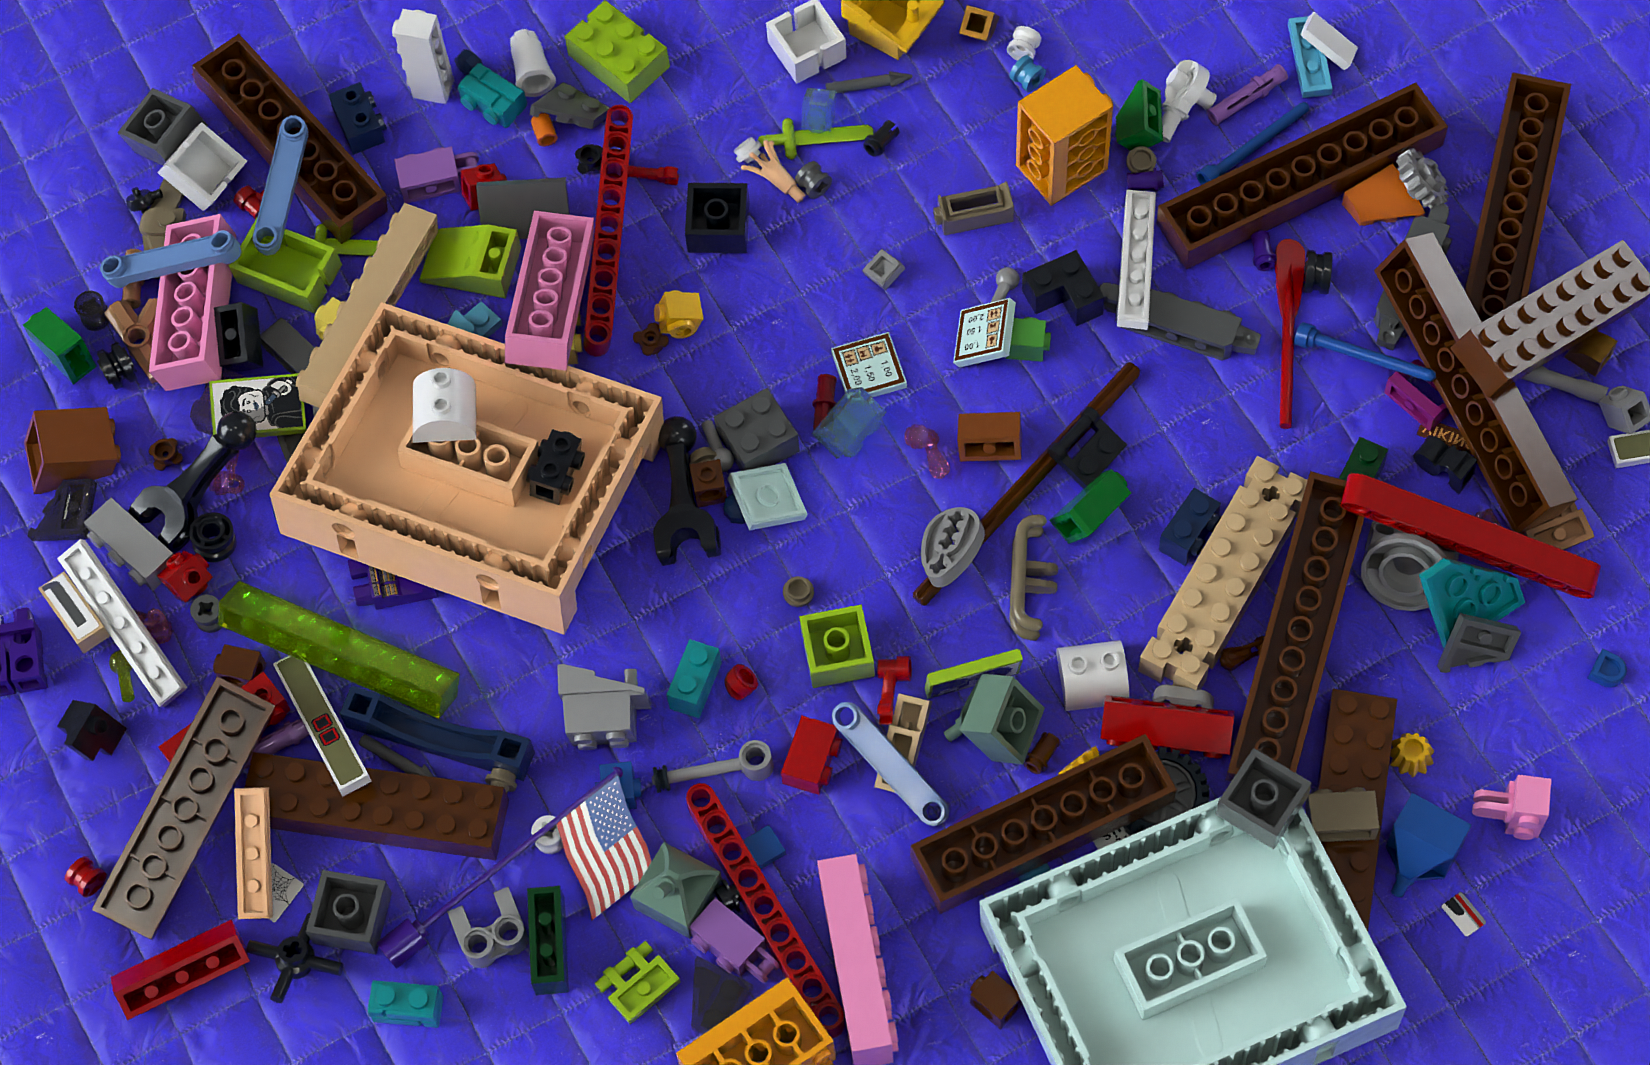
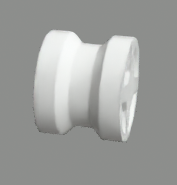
M1019 26L1013 32L1014 40L1009 42L1007 52L1017 61L1025 55L1034 59L1036 55L1035 48L1040 45L1042 37L1036 30L1030 27Z
M546 815L537 819L532 826V836L555 817ZM557 825L551 829L554 832L548 831L535 841L539 851L545 854H554L563 849Z

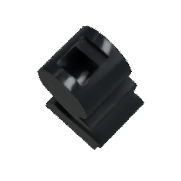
M1428 436L1413 455V459L1418 466L1430 475H1437L1444 471L1448 473L1450 479L1448 484L1458 494H1460L1475 474L1476 458L1471 456L1468 451L1456 449L1454 445L1448 447L1444 441L1436 436Z

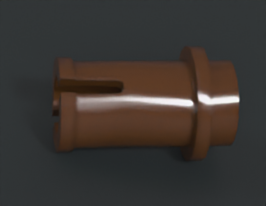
M1043 732L1031 753H1027L1024 766L1034 774L1046 771L1048 768L1047 762L1057 747H1059L1060 740L1049 732L1048 734Z

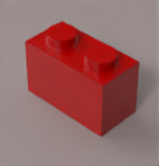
M801 715L781 771L782 784L819 795L822 785L828 786L833 770L832 767H829L833 756L838 757L843 739L839 738V730L835 725Z

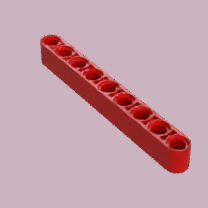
M614 105L608 110L604 130L583 339L585 351L595 357L602 356L608 352L613 330L633 113L624 105ZM622 121L625 124L619 126L615 125L613 122ZM619 147L623 151L614 152L610 148ZM615 173L620 177L613 179L608 174ZM614 200L617 204L608 205L604 201ZM609 226L612 227L615 231L606 232L602 228ZM602 253H607L611 255L612 258L602 259L599 255ZM599 280L607 281L610 285L607 287L599 286L596 282ZM601 307L607 313L598 314L593 309ZM600 335L605 340L596 342L591 339V336Z
M1358 473L1349 474L1340 504L1344 510L1407 534L1421 536L1439 546L1572 596L1589 599L1595 595L1601 566L1594 561L1375 478Z
M703 783L693 785L686 794L688 810L693 821L730 884H734L742 898L741 903L760 935L765 938L766 945L774 959L780 964L779 968L785 978H789L819 1021L826 1014H833L838 1017L837 1022L833 1025L822 1024L832 1039L838 1037L843 1032L845 1025L841 1005L714 790L709 785ZM706 798L709 800V803L704 807L694 805L697 799ZM716 824L725 826V829L718 834L709 831ZM730 851L741 853L740 857L736 860L725 858V855ZM747 877L757 880L756 884L752 887H744L740 883ZM763 904L773 907L772 911L765 915L756 912L757 908ZM779 931L789 934V937L782 942L772 939L773 935ZM793 959H801L805 962V965L798 970L791 969L788 966L789 962ZM811 986H817L822 990L816 997H808L804 994L805 990Z

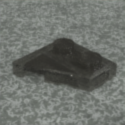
M92 478L63 480L56 490L54 498L43 509L42 512L45 516L36 529L31 527L28 531V537L32 541L87 539L89 530L84 522L92 515L97 483Z
M697 956L694 968L692 1030L703 1035L740 1010L752 992L753 984L732 973L729 974L726 970Z

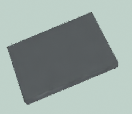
M566 177L477 182L476 184L481 225L489 224L516 229L519 239H528L534 211L570 215Z

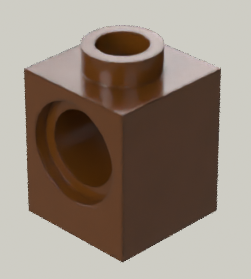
M720 459L690 464L697 508L725 503L727 495Z
M224 644L221 654H217L214 660L213 671L216 676L241 688L265 670L266 662L258 651Z
M993 970L987 977L981 975L970 988L972 992L970 994V1004L1000 1030L1022 1006L1017 991Z

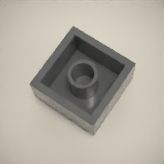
M152 88L117 133L135 153L164 165L193 129L201 122L207 127L208 125L192 105Z
M768 388L714 416L719 438L724 446L732 452L734 461L741 471L775 465L800 451L797 432Z
M1253 748L1219 799L1216 815L1270 848L1275 849L1308 798L1312 782Z
M322 870L306 933L312 943L377 954V942L381 938L392 895L386 880Z

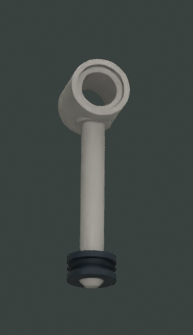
M751 740L741 747L739 758L667 771L666 765L662 766L663 769H660L659 766V770H657V767H653L652 783L656 786L659 793L661 789L664 791V788L669 791L671 783L742 770V773L750 780L762 781L772 774L774 762L770 748L766 743L760 740ZM755 756L764 758V761L759 765L749 764L750 759Z

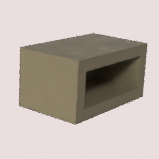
M1355 787L1346 790V792L1333 793L1330 789H1319L1314 791L1313 794H1309L1305 804L1306 815L1320 842L1376 839L1379 831V820L1375 791H1366L1365 788Z

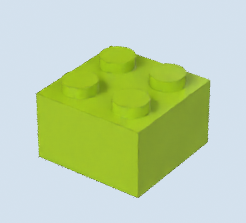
M862 604L799 616L812 688L875 677L874 660Z

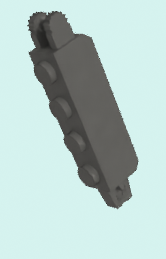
M1444 202L1439 205L1434 204L1428 218L1424 216L1414 218L1406 238L1433 232L1444 254L1447 255L1452 239L1447 237L1450 225L1446 224L1450 211L1447 204H1444ZM1383 290L1373 320L1376 327L1379 328L1376 344L1394 350L1401 337L1406 338L1408 333L1385 290Z
M1107 282L1102 285L1100 284L1099 289L1104 295V309L1116 314L1115 321L1117 323L1119 285ZM1150 289L1147 330L1120 327L1221 361L1230 358L1232 351L1255 355L1261 338V334L1242 326V318L1237 317L1230 311H1219L1207 307L1202 302H1191L1181 299L1171 292L1163 293Z

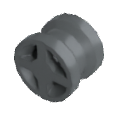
M816 161L804 165L795 176L796 183L800 187H805L806 194L811 199L823 195L832 184L830 175L823 173L821 166Z
M207 594L199 596L192 602L190 613L200 630L212 633L224 626L226 613L218 598Z

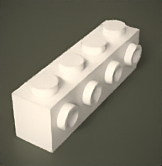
M402 9L399 20L396 19L393 24L392 35L397 41V52L402 58V69L405 70L407 75V86H410L412 96L415 99L446 104L454 78L437 15L429 14L422 10Z

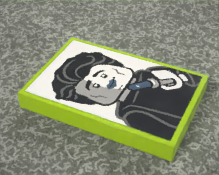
M299 373L209 381L213 435L217 434L219 420L231 411H242L253 418L257 427L256 438L305 433L307 430L304 402L299 400L298 387H296V379Z
M1020 649L1010 650L928 673L924 688L927 699L975 686L982 674L1003 676L1019 674L1023 662Z

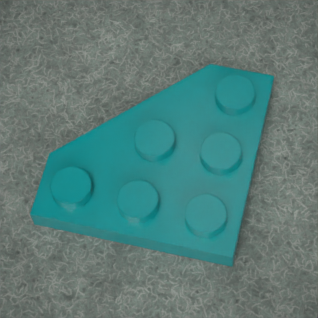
M1443 558L1419 574L1443 648L1446 646L1460 613L1497 622L1525 603L1519 580L1510 573Z

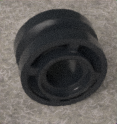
M118 342L111 345V352L109 353L104 349L96 352L99 357L97 362L109 385L113 384L115 390L122 387L123 379L128 380L130 383L137 380L134 373L136 369L124 347L121 348Z
M215 512L206 513L196 518L191 524L189 535L195 554H200L207 562L222 561L234 552L236 537L233 525L225 515Z

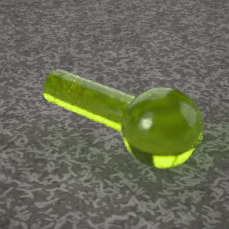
M118 650L110 656L109 667L118 675L122 700L124 702H131L135 699L130 675L132 666L123 653Z

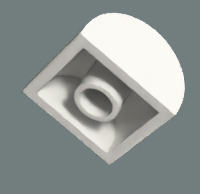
M451 368L431 369L418 375L413 382V443L476 440V384L474 379L463 371Z
M1121 640L1057 648L1056 654L1065 711L1104 707L1106 695L1129 698L1127 665Z

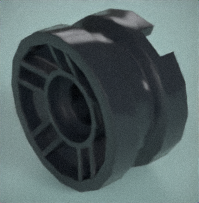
M1308 250L1306 254L1308 260L1305 262L1304 270L1305 283L1303 284V292L1311 293L1313 290H1318L1320 294H1328L1332 271V252L1324 251L1323 254H1316V251Z

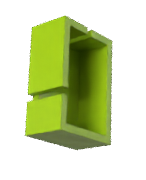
M606 0L587 15V23L582 20L564 36L568 56L628 103L634 101L670 67L667 47L649 33L645 36L644 29Z
M256 218L240 246V257L229 265L236 282L315 314L327 293L324 285L331 286L342 266L336 249L285 229L279 251L273 255H264L256 249L253 242ZM266 236L260 243L268 244L274 237Z

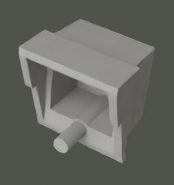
M557 664L558 695L563 702L565 733L573 746H578V750L597 749V745L610 744V748H626L629 746V743L637 742V709H651V702L644 687H640L637 684V669H625V683L596 677L593 670Z

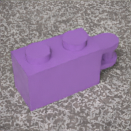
M451 146L446 148L439 147L419 154H407L401 158L394 159L404 202L411 203L462 191L461 170L477 167V162L479 161L478 154L467 152L454 155Z
M716 898L689 926L691 936L693 937L691 942L701 952L706 953L710 951L716 956V963L728 974L734 971L741 977L748 971L759 981L766 983L768 980L767 975L773 969L777 970L780 967V964L765 951L767 948L765 938ZM760 957L763 961L756 967L753 963Z

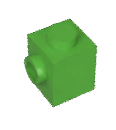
M1034 317L1014 318L1010 351L1006 359L1043 362L1044 350L1050 351L1051 333L1045 332L1046 321Z

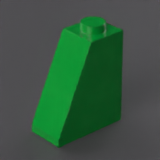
M48 307L34 313L23 324L30 339L73 385L97 367L82 337Z
M1112 469L1101 473L1049 521L1068 544L1088 537L1131 494L1127 488V481L1121 474L1114 472Z

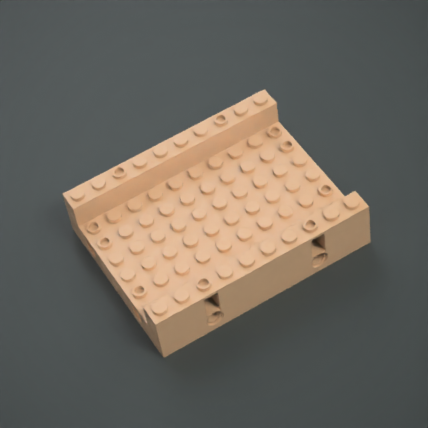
M381 302L270 492L280 534L565 635L577 611L575 590L642 459L653 462L661 447L658 438L664 423L662 397L569 365L566 371L505 363L504 343ZM451 368L463 371L474 379L476 384V440L413 443V382L418 375L431 369ZM552 429L560 432H570L576 437L581 438V451L585 452L581 469H575L573 472L574 483L569 495H563L559 505L530 496V483L526 482L530 466L532 464L537 465L540 458L537 456L540 443L543 439L548 440Z

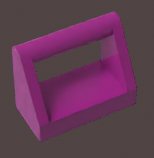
M1416 359L1415 361L1411 362L1413 364L1425 367L1424 363L1421 362L1419 359ZM1396 371L1388 378L1384 393L1428 431H1432L1450 414L1445 402L1437 406L1407 381L1411 377L1410 375ZM1426 381V382H1427L1429 385H1431L1436 391H1438V389H1437V387L1435 386V384H1434L1433 381H1431V382Z

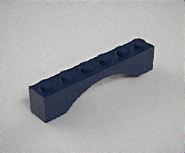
M352 685L339 713L346 728L484 770L492 771V768H502L514 773L516 779L524 781L535 754L529 738L502 730L475 729L441 721L409 709L379 693Z

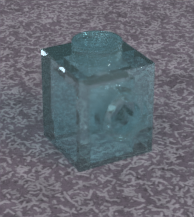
M807 88L802 103L801 129H809V131L814 133L831 131L835 119L836 90Z

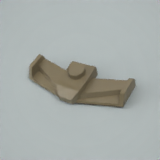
M163 179L159 187L163 198L154 200L150 209L146 210L141 216L139 231L142 234L144 251L163 247L166 225L186 220L184 208H179L184 195L165 179Z

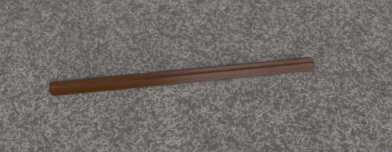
M1131 362L1126 363L1086 407L1093 408L1101 417L1138 378L1139 368ZM1080 414L1066 427V429L1053 441V443H1058L1065 436V434L1081 418ZM1089 427V428L1079 437V439L1068 449L1067 453H1068V452L1073 448V446L1086 434V432H1087L1091 427ZM1048 448L980 520L985 530L983 543L1058 464L1048 454ZM927 577L913 592V598L919 604L925 606L943 587L933 586Z

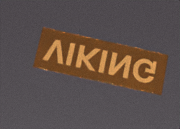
M1439 423L1434 429L1429 431L1420 424L1416 435L1424 438L1430 435L1436 436L1449 447L1454 445L1456 449L1468 451L1472 455L1460 430Z

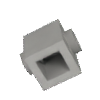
M1622 385L1611 389L1607 396L1598 401L1610 428L1632 434L1650 422V405L1645 392Z

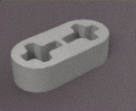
M1161 685L1153 693L1152 701L1194 707H1196V704L1202 705L1199 707L1210 709L1214 707L1213 696L1209 692L1200 689L1194 690L1174 685Z

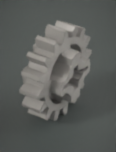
M1415 148L1408 149L1398 156L1396 163L1400 166L1397 168L1400 172L1399 177L1406 186L1407 193L1413 199L1421 200L1425 207L1429 206L1430 209H1432L1434 204L1439 205L1448 201L1449 195L1446 192V180L1441 175L1438 165L1434 160H1429L1428 157L1425 159L1422 152H1417Z

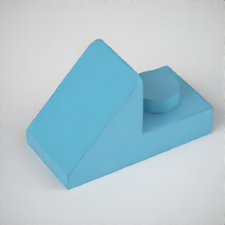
M481 301L464 316L458 310H455L447 323L453 327L486 338L490 337L503 325L501 318Z

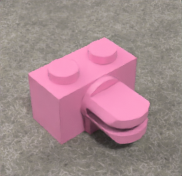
M1518 774L1515 781H1509L1506 792L1477 790L1473 796L1475 804H1473L1472 812L1478 817L1503 820L1506 823L1505 834H1512L1517 839L1531 840L1538 838L1549 816L1551 779Z

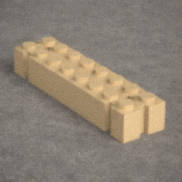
M1259 456L1255 458L1246 474L1244 487L1240 485L1159 623L1157 637H1151L1141 654L1138 672L1160 683L1166 677L1173 681L1174 686L1187 687L1194 690L1202 689L1207 680L1208 669L1214 668L1222 650L1226 647L1291 533L1295 517H1298L1307 479L1292 472L1286 478L1278 474L1280 466Z

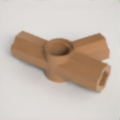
M149 298L139 316L136 315L127 300H118L109 305L104 314L127 347L130 356L136 360L152 384L157 383V380L149 372L157 298ZM145 339L140 344H134L136 340Z

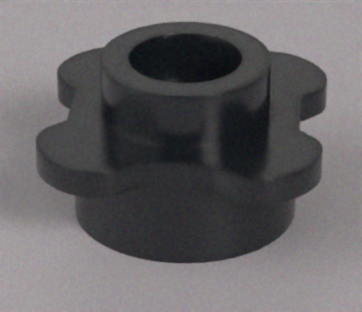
M587 144L576 150L575 157L579 161L577 166L579 173L587 174L588 171L601 170L603 150L601 146Z
M725 879L721 880L723 885L715 889L718 900L731 911L735 909L737 913L740 912L739 902L742 901L738 890L734 884L728 885Z

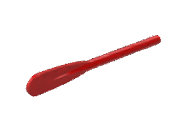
M1284 239L1278 243L1275 249L1277 257L1275 274L1277 298L1282 317L1279 426L1282 429H1289L1292 427L1294 324L1303 289L1305 250L1298 241Z

